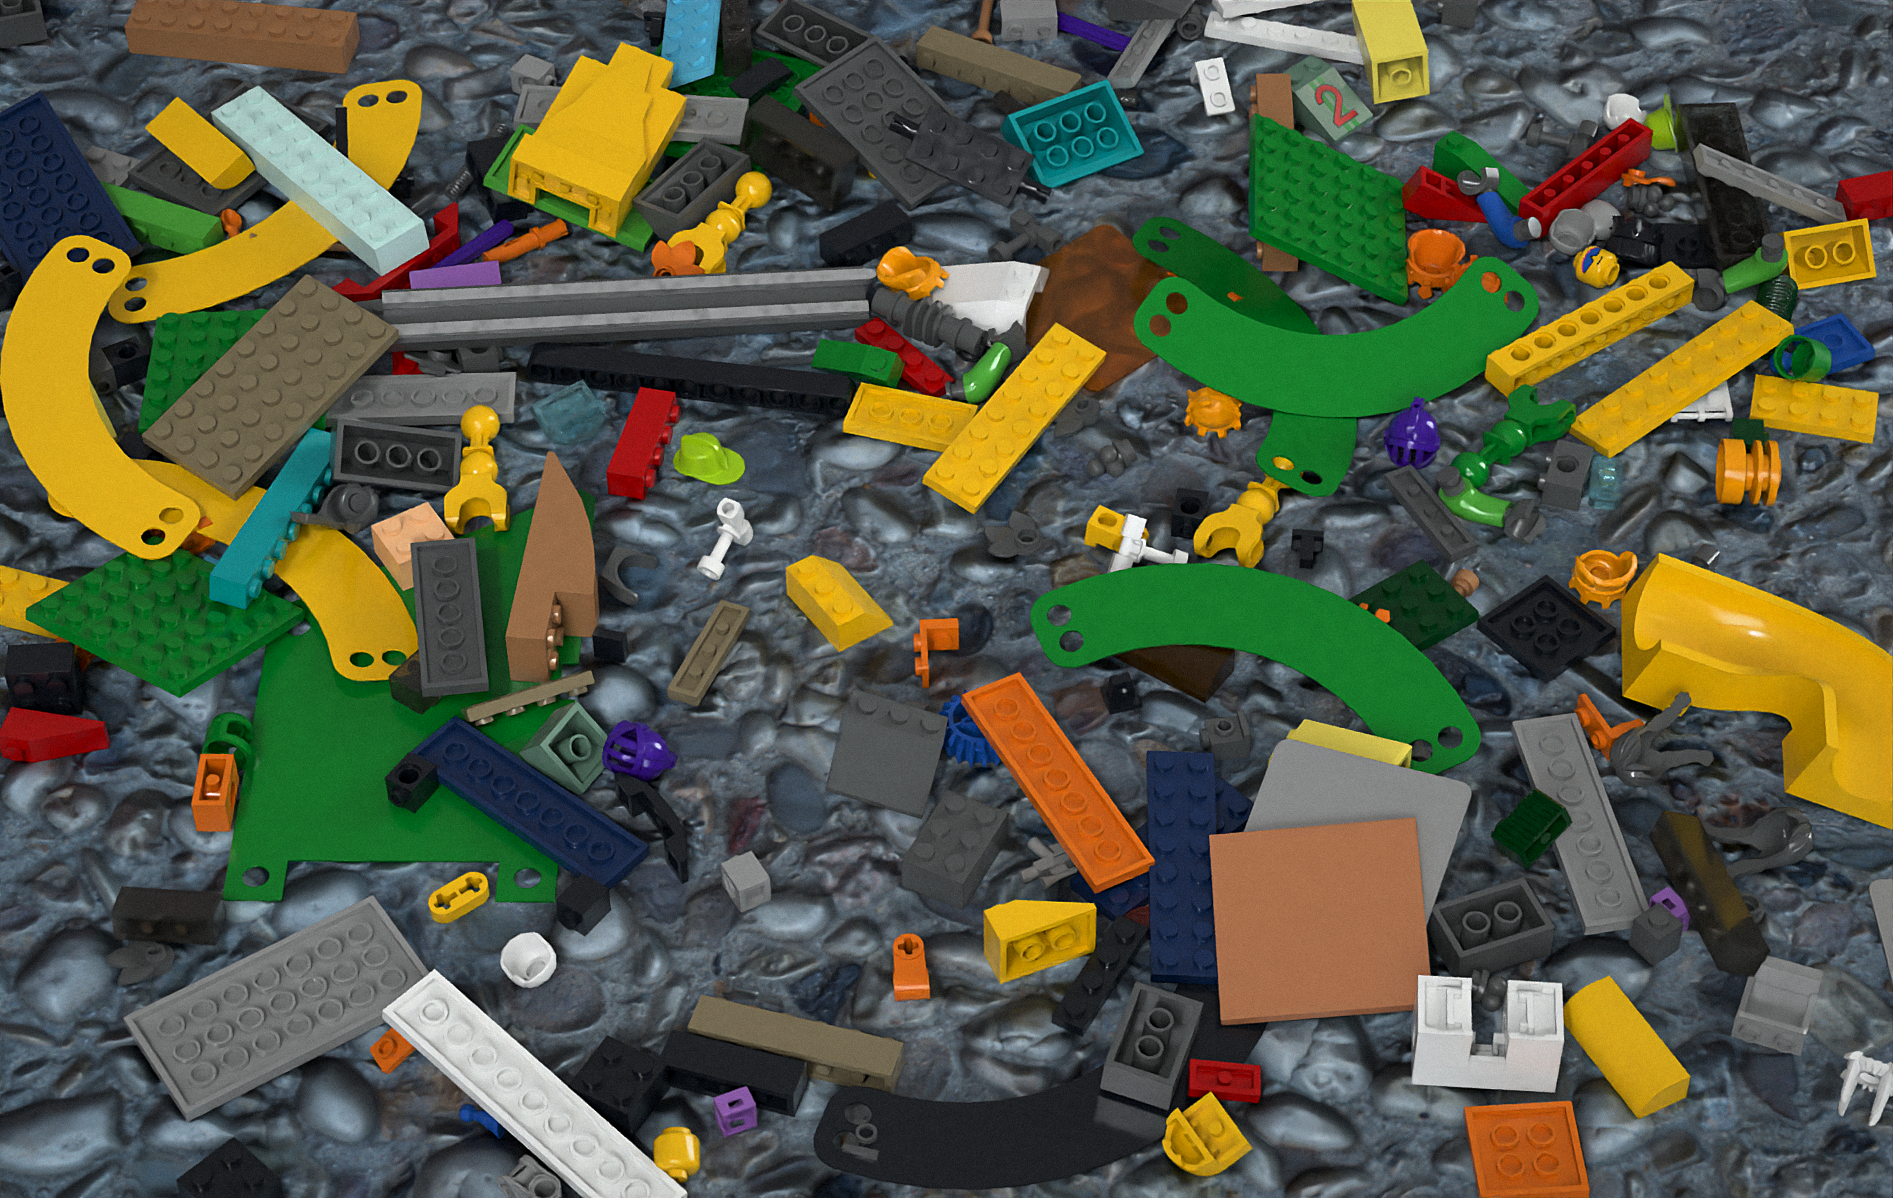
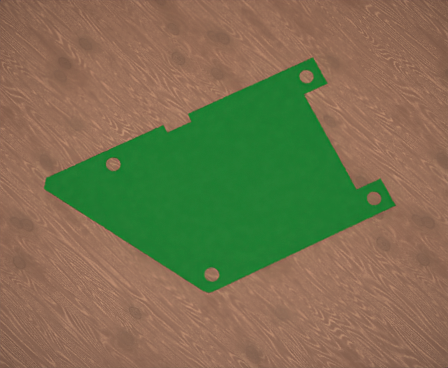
M580 489L577 492L582 499L592 534L596 497ZM535 507L511 516L510 529L508 531H495L493 523L455 538L475 537L489 691L423 697L420 670L416 674L403 679L376 681L348 679L339 674L334 668L325 636L318 621L302 599L291 602L305 610L304 619L309 621L310 629L302 635H291L285 632L266 644L252 724L255 732L253 743L250 745L252 757L250 765L244 770L222 901H282L288 862L499 863L495 902L555 903L559 866L557 863L440 783L439 788L416 813L404 807H397L388 800L385 777L409 752L425 741L456 715L464 721L462 708L541 684L539 682L511 681L505 640ZM385 566L380 567L379 569L385 574L402 598L417 631L414 587L403 591ZM564 636L563 645L557 646L556 650L559 652L558 669L552 670L550 681L562 677L563 665H579L582 637ZM391 650L384 653L382 659L385 663L396 666L403 664L406 661V656L400 651ZM358 652L350 657V662L357 667H368L374 662V659L368 653ZM560 694L555 695L557 701L543 706H538L535 701L524 705L526 711L506 716L504 711L494 714V721L475 726L474 721L466 723L527 763L519 752L556 709L574 703L575 699H559ZM255 867L266 869L269 872V879L263 885L251 887L243 882L242 877L247 870ZM523 869H534L541 875L540 882L531 888L517 886L514 882V877Z

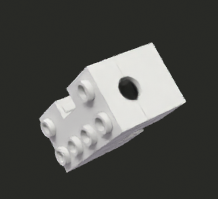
M1418 975L1411 1025V1084L1555 1093L1564 1044L1562 983L1508 980L1500 1033H1494L1492 1045L1475 1044L1476 1032L1472 1030V978Z

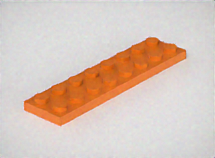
M1020 672L962 694L961 704L1095 894L1149 871V867L1155 864L1154 858Z

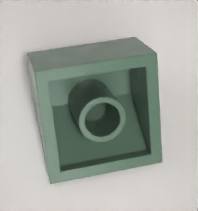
M576 701L556 709L519 754L531 767L559 786L581 795L605 768L602 761V753L608 736Z

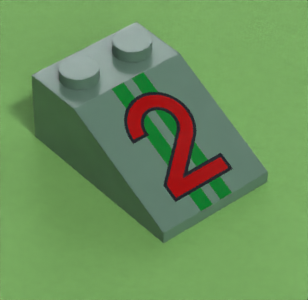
M1309 55L1282 73L1291 74L1294 120L1333 145H1336L1373 120V114L1334 67L1315 55Z

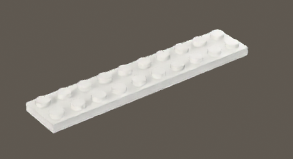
M435 969L382 1010V1019L582 1198H687L688 1192L662 1169L658 1168L652 1160Z

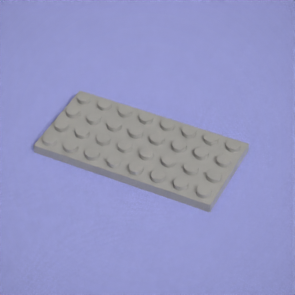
M374 895L123 1017V1020L134 1041L186 1121L189 1122L385 1023L386 1021L382 1019V1010L428 975L429 972Z

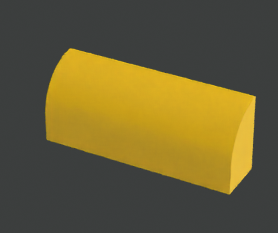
M176 97L144 127L158 141L217 189L223 190L235 187L256 169L244 151L179 97Z
M1610 975L1585 986L1567 1001L1563 1007V1024L1638 1120L1686 1098L1691 1076Z

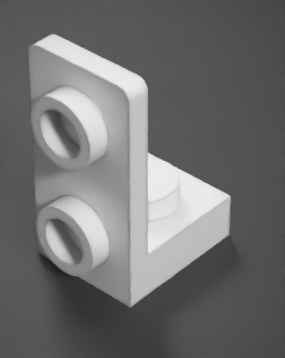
M1223 58L1195 62L1189 72L1191 84L1199 83L1207 116L1232 113L1235 107Z

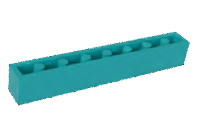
M310 427L210 573L209 599L246 609L251 600L259 596L262 584L266 579L271 578L278 560L284 559L288 545L291 541L294 542L297 539L300 527L302 526L301 523L293 521L289 511L312 513L314 506L321 503L326 488L328 486L331 487L335 481L332 479L329 461L331 433Z

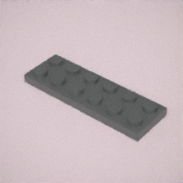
M475 537L410 543L423 697L489 691Z

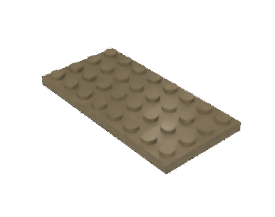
M306 274L141 435L143 442L229 498L237 501L400 337L399 331L389 323Z

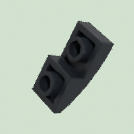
M774 56L742 73L729 84V87L739 98L749 99L750 107L768 89L772 93L776 92L794 74Z

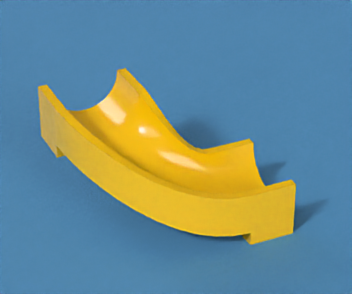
M1658 553L1621 599L1622 696L1664 710L1670 706L1677 694L1689 692L1692 702L1682 709L1678 715L1680 717L1691 705L1712 710L1759 711L1781 715L1787 718L1792 726V730L1782 740L1784 792L1893 830V656L1858 633L1814 611L1742 582Z

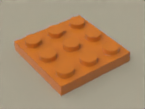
M1571 1101L1464 1107L1463 1119L1478 1198H1589L1590 1188Z

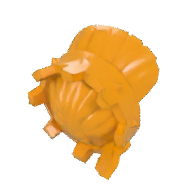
M896 246L888 250L876 268L877 278L881 283L894 292L901 290L908 292L909 298L913 300L930 296V292L935 286L941 289L944 282L940 277L947 279L950 275L941 268L937 261L927 256L915 257L905 246Z
M1209 387L1201 388L1195 392L1189 389L1186 392L1188 406L1185 410L1187 414L1184 423L1186 426H1191V424L1198 428L1197 435L1205 437L1206 432H1217L1219 439L1227 437V430L1233 428L1238 431L1241 428L1240 416H1242L1241 406L1244 403L1243 401Z
M1592 550L1582 554L1580 557L1575 556V565L1570 570L1572 571V577L1568 582L1569 589L1576 588L1581 595L1580 601L1585 605L1591 600L1600 602L1602 609H1608L1612 601L1617 599L1621 601L1625 596L1627 585L1636 574L1635 571L1638 567L1637 557L1633 552L1627 550L1621 553L1619 557L1603 550Z

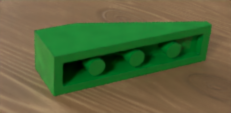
M1454 130L1450 131L1435 144L1432 170L1457 182V176L1464 170L1473 171L1481 180V168H1498L1499 185L1496 192L1512 214L1518 216L1520 199L1531 191L1482 147Z

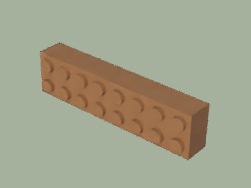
M137 0L125 25L129 52L134 54L340 74L347 73L360 40L356 12L235 0Z
M1256 74L1255 85H1250V103L1254 104H1251V107L1248 109V124L1252 116L1257 113L1264 117H1269L1276 121V123L1289 129H1294L1291 74ZM1256 241V259H1261L1262 271H1298L1299 258L1262 241Z

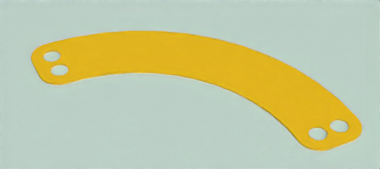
M409 80L363 84L350 90L343 99L342 107H347L348 159L386 191H389L406 164L415 144L421 120L422 90L419 85ZM395 91H402L407 94V98L400 103H390L386 100L387 96ZM366 95H375L379 98V101L371 107H362L358 104L359 99ZM335 140V142H334V144H333V147H334L335 149H336V140ZM290 200L265 220L217 245L165 261L132 266L128 276L109 299V313L118 322L135 324L157 320V317H162L166 313L173 312L179 315L212 307L248 294L288 275L318 257L339 240ZM250 233L257 235L256 237L250 239ZM133 278H144L147 281L146 286L138 291H129L125 288L126 283ZM143 298L146 300V305L138 311H128L125 309V304L130 299Z
M85 235L69 236L57 242L35 268L18 296L7 323L1 350L0 386L4 413L14 442L27 466L49 495L67 512L100 537L143 559H161L174 553L197 527L200 521V509L192 499L162 484L142 470L123 452L110 436L98 414L91 394L88 376L89 352L94 330L112 294L130 273L131 261L122 250L93 237ZM83 248L89 252V257L83 262H72L67 258V254L72 249ZM108 259L115 264V267L111 272L101 274L95 272L92 269V265L97 260ZM168 508H176L183 513L182 520L176 524H165L160 520L159 516L162 511ZM149 529H159L165 533L164 541L158 545L145 544L141 537Z
M132 459L142 470L162 484L192 499L200 509V518L206 516L213 522L210 526L200 530L196 527L193 531H197L198 534L227 545L232 543L267 492L265 489L252 485L237 501H234L177 464ZM47 492L49 505L55 512L74 518ZM168 508L161 512L159 518L165 524H176L182 520L183 513L179 509ZM302 524L297 539L294 542L291 541L288 545L284 559L278 560L274 573L296 592L318 621L327 641L332 663L336 671L342 676L355 681L403 679L416 674L420 670L416 627L402 598L385 574L362 549L337 529L325 525ZM396 650L406 656V661L401 665H389L383 661L382 656L387 651ZM365 652L373 657L374 662L368 667H357L350 662V657L355 653Z

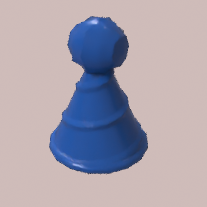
M470 1103L462 1105L459 1109L458 1115L462 1121L468 1123L473 1122L475 1119L487 1130L494 1133L497 1138L503 1137L506 1129L484 1109L476 1110L475 1106Z

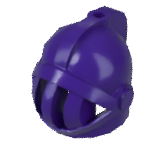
M1415 396L1410 404V408L1397 412L1392 418L1389 427L1385 430L1384 445L1388 456L1399 468L1410 464L1416 470L1425 468L1434 461L1437 451L1440 449L1441 438L1438 436V426L1435 418L1425 410V398ZM1400 447H1404L1403 460L1400 459ZM1412 449L1417 450L1415 462H1411Z
M627 720L619 722L607 737L602 753L605 769L610 770L613 774L618 772L628 774L642 782L654 780L664 769L671 770L676 766L678 759L675 753L669 751L665 739L657 732L650 730L647 724L642 722L632 723ZM616 743L618 745H621L622 748H617L614 746V744Z

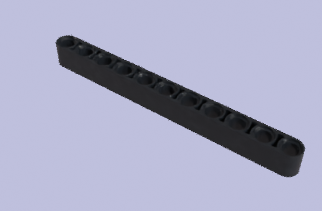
M539 342L533 346L525 370L526 375L531 380L539 383L638 394L640 387L676 392V398L831 416L847 415L856 391L855 382L843 375Z

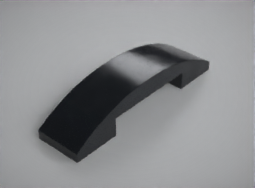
M622 772L614 774L618 799L632 817L645 812L665 839L666 863L682 884L688 882L689 868L686 838L681 823L673 809L654 789L639 779Z

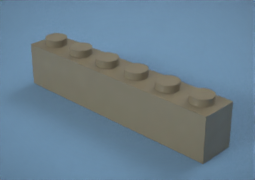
M933 25L916 43V66L1033 106L1082 88V75Z
M701 995L687 1026L688 1032H692L700 1037L717 1041L724 1040L733 1045L749 1049L756 1048L782 1057L796 1058L807 1063L808 1077L847 1087L863 1086L893 1094L904 1065L903 1042L895 1041L889 1037L865 1034L856 1029H844L828 1025L822 1021H811L794 1017L788 1013L764 1010L755 1005H743L727 1001L721 997Z

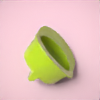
M1665 93L1664 106L1648 114L1645 117L1644 126L1653 130L1651 146L1655 150L1675 149L1676 153H1678L1675 142L1672 108L1669 97Z
M707 432L683 435L681 447L673 458L674 468L679 473L714 485L732 484L738 481L745 471L744 460L741 456L731 449L721 446L719 440Z

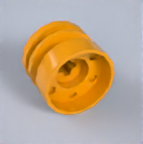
M1721 438L1717 451L1715 472L1717 503L1740 505L1744 491H1748L1751 505H1758L1762 495L1763 505L1773 506L1781 481V459L1779 458L1777 441L1767 440L1763 451L1761 440H1754L1750 453H1746L1743 439Z

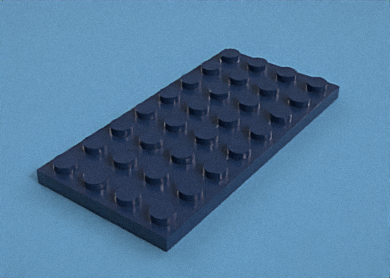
M42 91L0 112V248L8 261L20 270L23 286L26 285L35 268L54 245L69 236L85 235L93 237L122 250L129 258L143 251ZM83 248L72 249L67 254V258L72 262H83L89 257V252ZM108 259L97 260L92 265V269L101 274L115 267V264Z

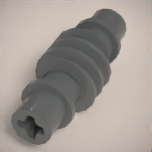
M880 287L873 297L871 310L887 317L889 324L896 325L901 323L903 334L908 337L913 336L914 340L923 341L924 344L933 345L935 348L945 342L950 344L952 351L959 352L964 350L976 356L980 355L986 346L988 332L972 325V320L964 317L960 320L953 317V306L946 305L943 308L941 301L936 300L933 303L930 296H925L919 302V300L909 298V294L906 291L894 292L885 287Z

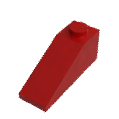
M1421 165L1402 188L1403 208L1411 213L1418 214L1426 219L1488 223L1476 201L1478 196L1462 193L1456 181Z
M11 707L0 729L2 757L13 761L36 763L108 749L111 744L104 721Z

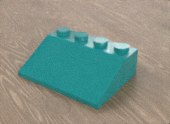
M1108 79L1012 113L1006 117L1000 128L1006 142L1035 155L1028 174L1033 180L1052 189L1145 154Z

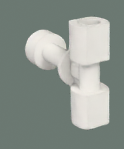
M724 498L717 507V515L723 526H718L717 532L721 536L711 555L702 556L697 565L699 572L715 580L720 579L725 569L721 561L731 542L733 541L745 546L753 537V529L749 521L744 519V511L740 503L728 498Z
M1126 513L1120 535H1123L1118 554L1113 553L1107 573L1131 568L1133 562L1139 563L1141 558L1159 564L1187 563L1188 553L1175 549L1173 554L1147 547L1146 539L1141 538L1147 519Z

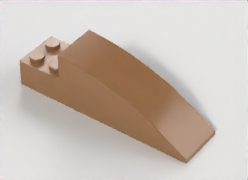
M553 451L547 452L505 635L511 681L539 683L550 681L552 670L558 669L559 652L556 650L557 646L563 645L564 636L592 637L595 628L599 627L598 582L594 544L589 520L580 495Z

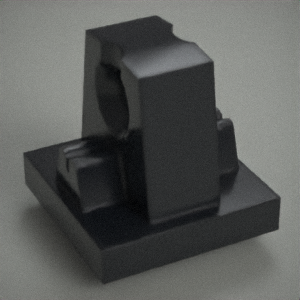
M644 11L645 31L650 32V46L658 47L663 40L666 13Z
M1292 529L1291 550L1300 551L1299 568L1312 569L1313 552H1323L1324 531Z
M1129 672L1110 676L1108 685L1100 687V693L1109 715L1141 708V702Z

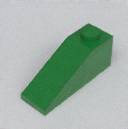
M820 339L810 365L813 369L834 375L847 376L853 381L893 389L897 388L905 366L898 353L871 345Z

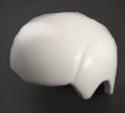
M1615 93L1609 96L1603 110V121L1611 131L1629 118L1644 125L1647 112L1646 110L1640 111L1639 99L1636 97Z
M535 932L520 933L510 939L503 948L500 964L509 979L516 985L523 988H534L549 980L555 971L556 953L540 934Z

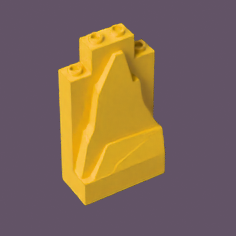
M623 42L620 43L608 65L581 55L533 135L525 133L514 151L510 161L507 194L532 205H535L539 198L540 189L590 209L589 228L615 238L633 207L632 200L641 193L684 117L687 97L667 90L672 81L674 63Z

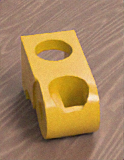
M1099 505L1087 522L1084 544L1094 548L1097 544L1119 552L1123 535H1120L1125 516ZM1144 527L1141 538L1146 539L1147 542L1149 533Z

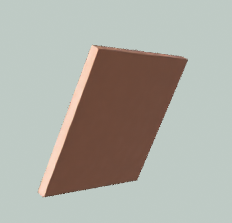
M1416 818L1209 835L1222 1026L1414 1010L1418 975L1431 976Z

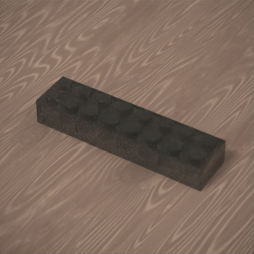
M1736 103L1678 104L1674 134L1697 224H1699L1703 248L1709 269H1713L1723 276V270L1754 255L1758 248L1762 246V238L1767 234H1771L1761 197H1754L1747 191L1735 186L1730 187L1714 177H1706L1696 167L1693 151L1699 144L1752 165Z

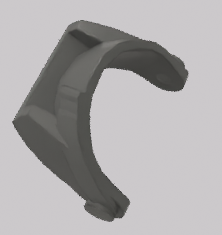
M615 547L599 576V581L616 599L628 605H635L639 601V596L624 586L620 581L618 572L628 567L655 569L658 561L652 555L629 548Z

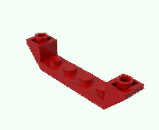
M453 202L433 216L436 236L429 241L430 248L384 276L378 277L366 287H362L347 277L331 289L352 302L382 299V290L411 289L409 271L428 269L461 247V222L458 204Z

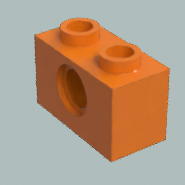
M200 754L191 802L197 831H231L239 785L234 754Z

